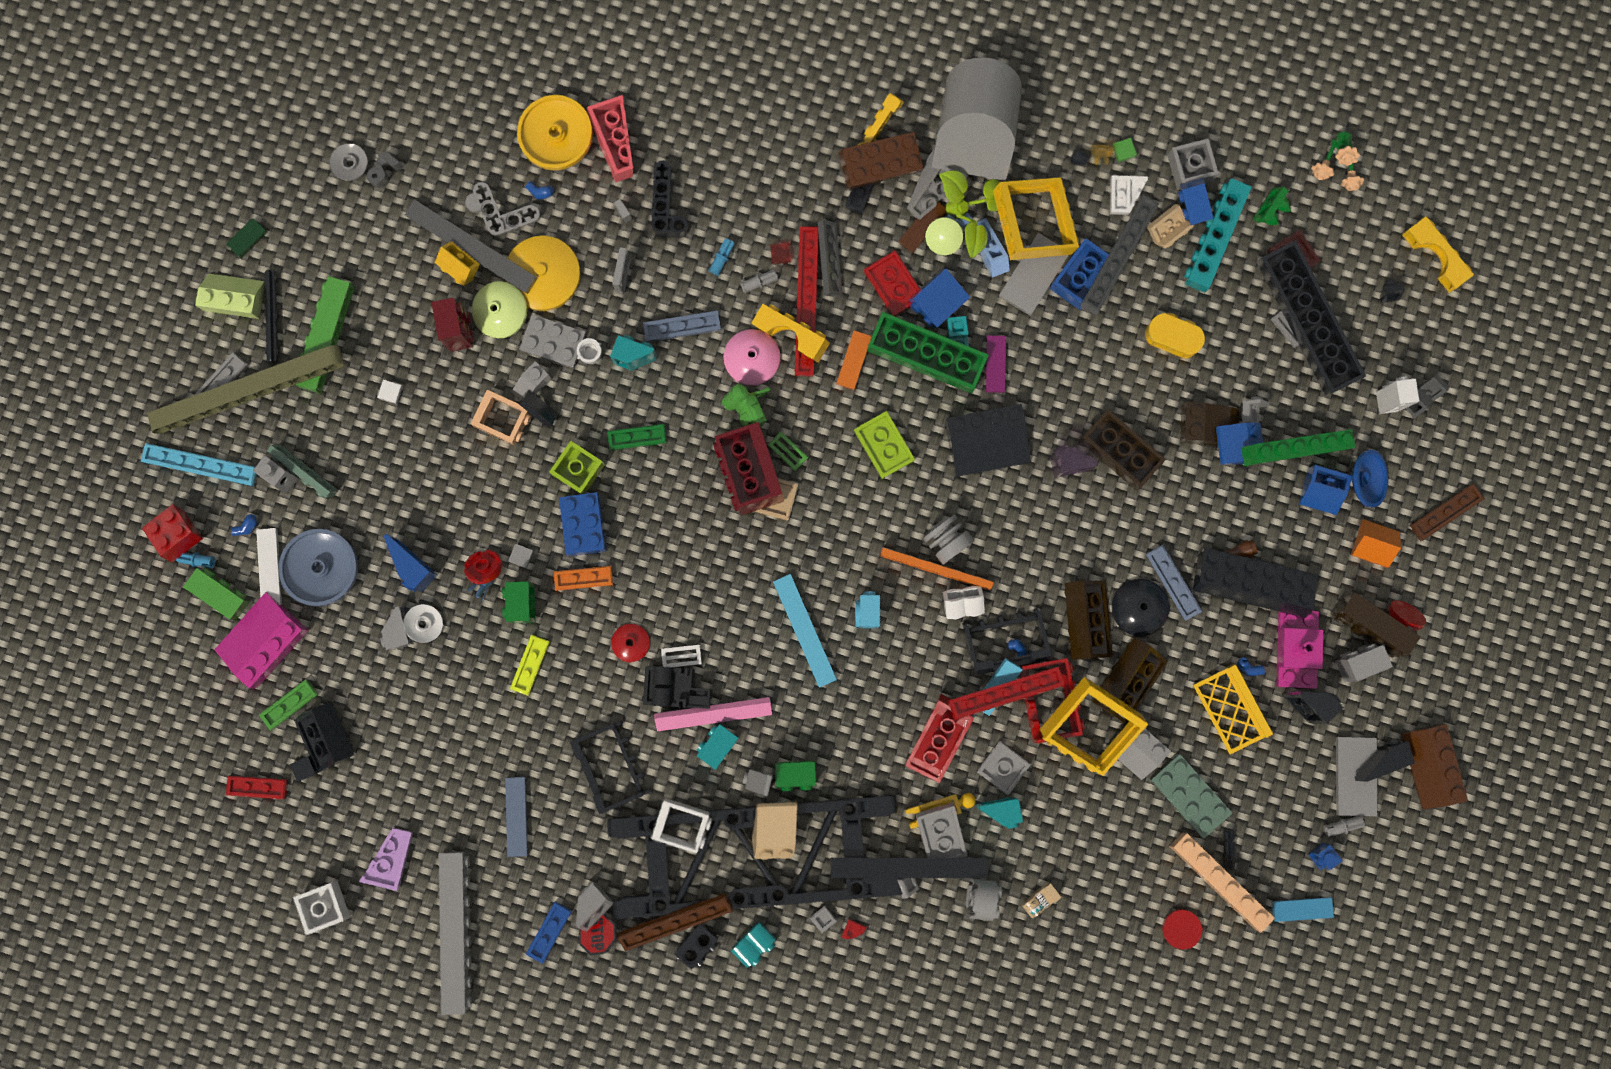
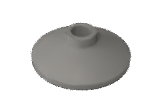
M343 144L337 147L330 157L332 172L338 178L346 181L356 180L361 177L368 166L366 153L355 144ZM350 162H354L353 166L348 167Z

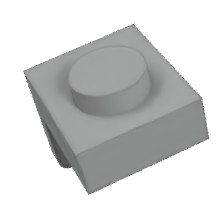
M1251 397V400H1244L1241 413L1242 423H1259L1260 407H1268L1269 402L1264 401L1262 397Z

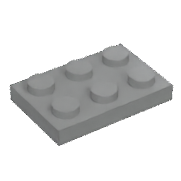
M532 314L519 350L574 369L578 357L577 346L585 339L586 332Z
M953 802L915 814L927 858L967 857Z

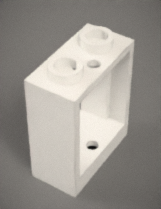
M665 798L651 839L697 853L698 848H703L706 837H702L704 830H709L712 821L711 818H708L710 812ZM670 807L703 817L695 844L662 833Z

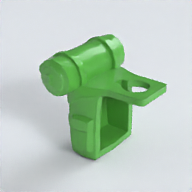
M737 384L723 397L721 405L729 411L736 409L740 416L739 421L743 427L759 422L760 427H762L767 420L757 398L765 396L770 391V388L748 393L744 385Z

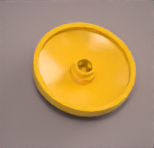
M549 95L535 100L524 110L518 122L517 138L522 152L533 164L546 170H563L574 166L587 154L592 143L593 128L587 112L578 102L566 96Z
M550 236L528 238L519 243L507 258L537 277L528 294L520 290L525 297L528 309L535 311L557 309L566 304L578 289L581 273L577 257L566 243Z

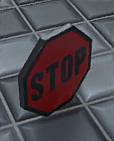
M603 914L587 932L579 929V945L591 956L606 954L617 941L616 923L606 914Z

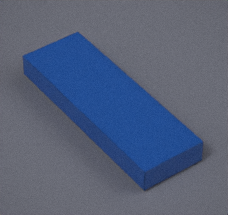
M555 901L526 955L543 964L573 910Z

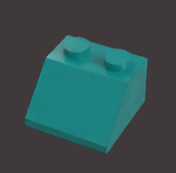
M1014 796L976 804L977 809L999 824L1007 827V829L1019 827L1018 823L1023 822L1019 799Z

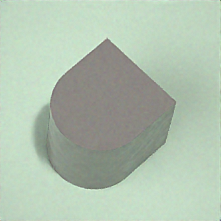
M972 58L959 63L950 71L946 80L931 168L946 171L954 170L964 174L1006 181L1015 148L1022 93L1021 80L1009 65L992 58Z

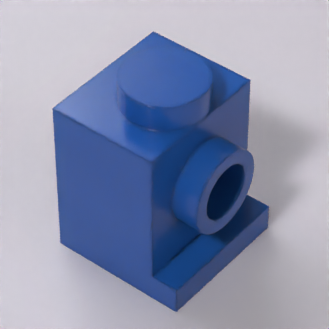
M1322 843L1308 854L1320 871L1322 869L1331 870L1342 862V859L1332 846L1326 843Z

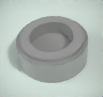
M474 193L468 195L465 201L468 210L472 213L481 212Z

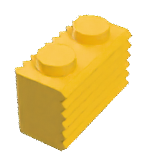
M452 241L440 248L434 262L443 272L448 273L458 284L463 286L473 281L480 265L477 260L471 258L468 253L462 251Z

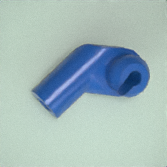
M530 181L525 186L536 199L550 198L554 194V189L550 185L537 187Z
M249 514L241 526L231 527L232 536L251 534L257 524L256 516Z
M1019 639L1008 641L1009 649L1016 650L1017 657L1027 655L1026 647Z
M1245 657L1237 661L1238 669L1246 676L1265 674L1263 665L1252 666Z

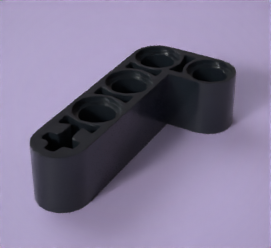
M662 160L654 166L652 228L658 237L683 238L688 234V224L684 217L671 216L672 170L670 164ZM663 169L666 170L664 171V179H662L661 172ZM660 187L667 188L664 193H659L658 189ZM660 205L666 206L664 211L657 210ZM660 223L666 225L662 230L656 228ZM678 224H683L684 228L682 230H676L675 226Z

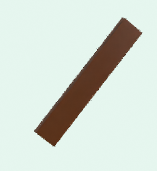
M724 893L618 932L617 939L624 950L627 951L733 912V906Z

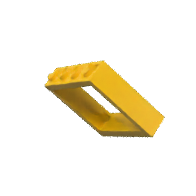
M1061 178L1000 182L995 187L993 194L1010 260L1071 255L1079 248V239L1075 233L1074 220L1070 214V204L1067 202ZM1050 192L1063 245L1023 248L1010 195Z
M1084 677L1040 728V731L1043 735V740L1047 741L1048 745H1055L1062 754L1071 755L1072 759L1078 764L1083 763L1089 771L1097 772L1104 776L1145 729L1148 723L1142 714ZM1087 694H1090L1130 721L1097 759L1055 733Z

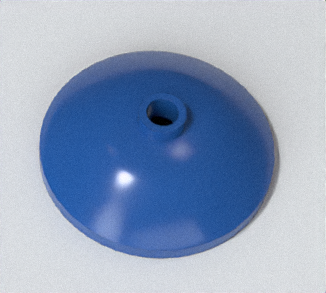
M1375 450L1362 452L1355 461L1352 472V485L1355 494L1366 507L1379 506L1385 499L1388 489L1387 466L1381 454Z

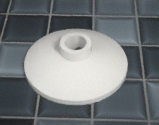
M424 604L414 606L404 617L405 632L416 642H431L442 631V617L432 606ZM419 622H424L425 627L420 628Z

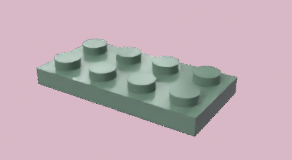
M1177 754L1150 779L1202 839H1205L1232 814L1181 754Z

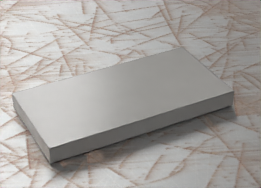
M1038 233L1029 248L1058 244ZM1068 255L1021 259L998 297L1031 316Z
M1336 737V815L1377 816V778L1368 782L1355 781L1354 778L1377 751V738Z

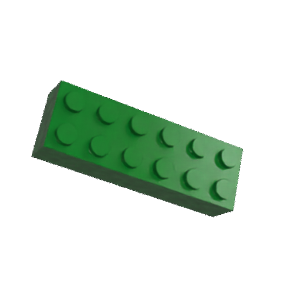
M882 312L867 351L971 394L975 390L988 358L986 353Z

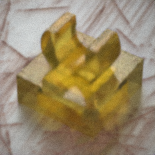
M1092 145L1091 153L1094 156V163L1098 165L1099 158L1103 157L1104 164L1108 165V157H1113V148L1110 145Z

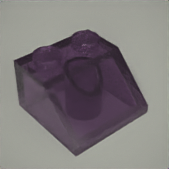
M1068 445L1057 447L1049 456L1054 478L1092 471L1098 466V461L1076 447L1069 448Z

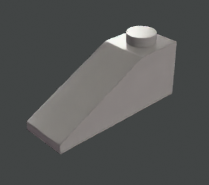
M750 769L749 773L745 772L743 784H746L745 789L768 796L773 774Z

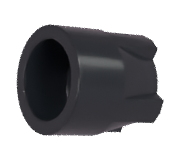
M1074 149L1070 164L1085 167L1089 153Z

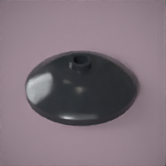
M1130 580L1117 589L1112 599L1111 611L1116 624L1130 635L1148 636L1154 634L1164 626L1169 616L1170 608L1166 593L1159 585L1150 580ZM1142 603L1146 605L1145 610H1142L1140 608V605Z

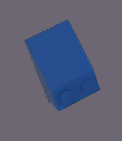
M385 534V542L397 573L403 580L402 584L410 591L413 590L415 592L417 590L423 592L438 575L396 537Z

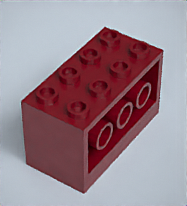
M759 422L714 436L716 442L713 443L717 458H722L719 461L723 476L727 475L728 477L724 480L729 494L733 493L734 495L730 498L735 512L739 511L742 516L784 502L783 493Z

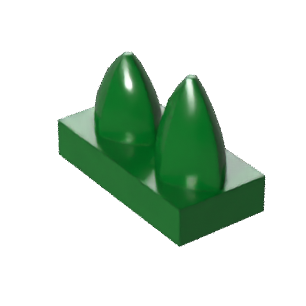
M1285 187L1272 188L1253 219L1257 223L1278 225L1279 219L1276 210L1291 212V206L1286 197L1289 191Z

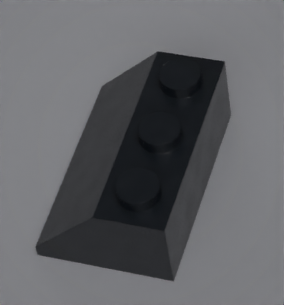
M1284 692L1282 694L1308 723L1328 724L1344 708L1340 704V698L1334 693Z
M332 702L312 708L294 720L317 773L354 756L353 747L346 737L345 728L341 725L337 716V710L333 707Z

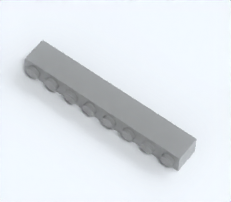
M466 851L439 853L441 1015L466 1014L469 1008L472 1007V996H469L472 978L468 976V968L471 967V956H468V948L471 946V936L468 935L471 918L470 915H467V908L470 907V896L467 895V888L470 886V876H467L470 858L466 855Z

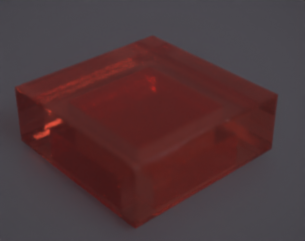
M789 243L770 244L772 265L791 263Z

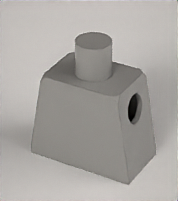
M264 456L253 470L272 486L285 493H288L299 479L269 456ZM286 477L285 481L280 484L281 480Z

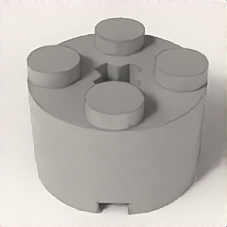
M971 878L972 885H968L966 892V907L970 910V913H966L967 918L993 921L994 918L998 919L1000 914L998 898H1001L1002 887L998 886L996 881Z

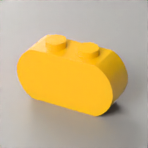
M1172 313L1157 315L1147 325L1145 337L1149 345L1184 359L1191 358L1199 352L1205 341L1203 330L1196 326V323L1190 320L1183 321L1178 319V316Z

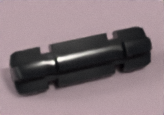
M1225 830L1223 839H1225L1223 841V857H1225L1223 867L1225 869H1235V861H1233V858H1235V842H1233L1235 831Z

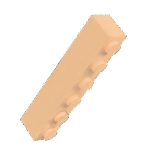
M1182 832L1169 846L1256 931L1262 933L1275 919L1187 833Z

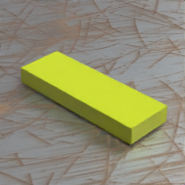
M534 635L530 636L510 689L529 696L550 641Z

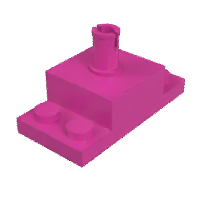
M1278 611L1276 687L1317 689L1318 669H1323V630H1319V612L1312 611L1306 618Z

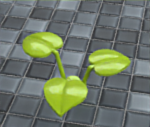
M954 170L940 173L939 176L943 183L944 192L949 200L946 204L947 214L956 216L957 219L961 218L971 222L966 225L965 240L969 256L973 258L986 247L988 235L983 225H978L976 220L963 216V214L968 211V206L986 201L989 211H998L993 190L1000 182L996 179L988 180L983 187L985 198L966 202L962 200L965 197L963 193L968 188L966 177L961 172Z

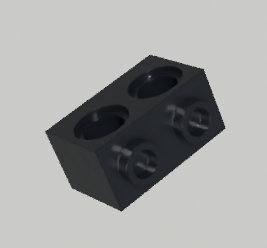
M704 923L698 924L675 951L674 955L691 970L695 966L699 968L705 961L703 956L708 951L712 953L718 946L716 941L719 937ZM707 935L710 938V942L702 944L699 941V936ZM688 950H694L697 954V957L695 959H689L686 956V952Z

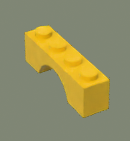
M1425 216L1403 233L1402 236L1413 249L1427 248L1436 253L1441 262V272L1437 279L1450 293L1474 274L1471 272L1470 266L1459 257L1457 250L1449 245L1447 238L1435 228L1434 222Z
M762 304L751 324L771 336L782 330L794 331L798 337V351L819 363L830 344L825 339L826 335L819 331L815 333L810 331L811 327L803 322L800 324L794 322L795 318L788 313H785V315L780 314V309L772 304L769 307Z

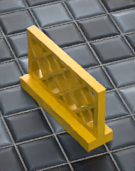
M1232 664L1193 684L1229 754L1273 735L1236 664ZM1225 673L1230 680L1227 688L1217 685L1219 676ZM1205 683L1213 685L1210 696L1202 694L1199 686ZM1215 687L1226 690L1223 701L1213 698ZM1229 691L1235 692L1239 696L1237 705L1226 702ZM1211 700L1222 703L1219 714L1210 710ZM1225 704L1236 707L1232 718L1222 715ZM1238 708L1247 711L1248 717L1246 722L1235 719ZM1221 717L1232 720L1228 731L1220 729L1218 724ZM1234 721L1245 724L1242 735L1231 732ZM1247 726L1256 728L1259 735L1252 739L1245 737ZM1230 734L1241 738L1239 745L1232 749L1228 744Z

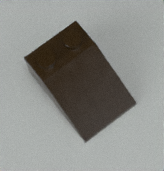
M1184 403L1181 406L1180 443L1218 445L1216 427L1238 424L1239 408L1209 403Z

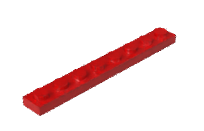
M800 227L796 323L800 324L803 322L811 327L810 331L815 333L818 227ZM796 335L795 376L814 377V360L798 351V337Z

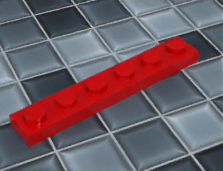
M1055 667L949 700L948 703L954 720H958L1063 687L1065 683L1059 667Z

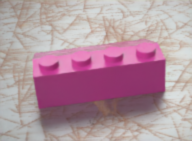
M265 592L214 650L233 674L249 689L258 688L309 629Z

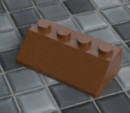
M1436 724L1401 733L1402 740L1409 742L1415 764L1410 765L1421 808H1437L1467 802L1466 790L1447 724Z

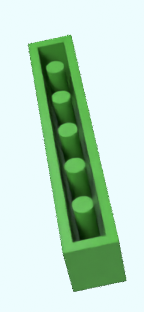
M329 276L327 281H324L321 299L316 304L317 312L311 320V331L305 339L306 347L304 353L302 352L300 356L327 346L337 345L355 288L350 282ZM327 373L298 383L296 386L321 394Z

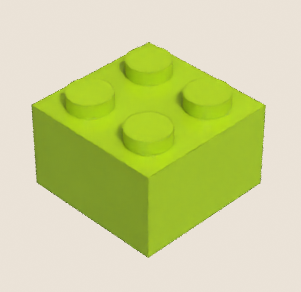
M570 441L549 473L578 493L586 494L605 464L591 453Z

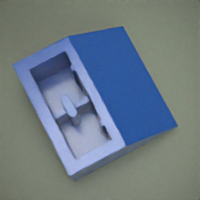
M1317 465L1308 468L1298 505L1337 515L1348 495L1352 476Z

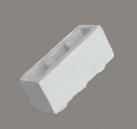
M1400 377L1396 378V381L1389 382V385L1382 386V389L1376 392L1379 414L1399 412L1419 402L1416 379Z

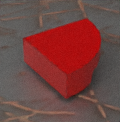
M848 919L841 938H856L864 933L867 926Z

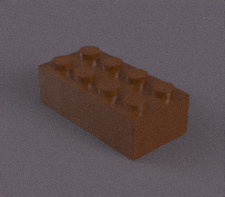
M915 132L845 148L838 153L847 190L919 173L923 170Z

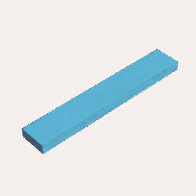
M145 443L141 458L143 463L254 486L257 476L253 471L255 468L253 466Z
M791 574L773 581L818 687L820 688L836 681L837 679Z

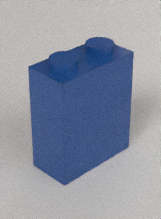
M942 269L917 291L909 301L911 302L910 307L916 313L919 312L922 315V321L926 326L937 328L963 305L970 296L947 269Z

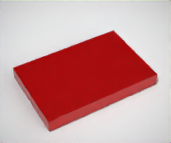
M896 250L863 270L892 316L896 317L911 308L909 299L920 290V287Z

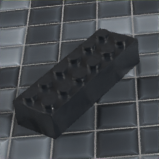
M1204 547L1197 557L1193 591L1306 618L1314 610L1318 575Z

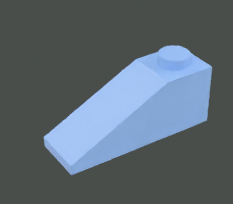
M986 218L977 221L978 225L985 227L988 235L987 245L980 252V255L990 275L993 278L1010 271L1008 255Z

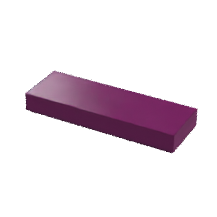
M987 335L986 354H988V358L986 360L985 393H1005L1006 336Z

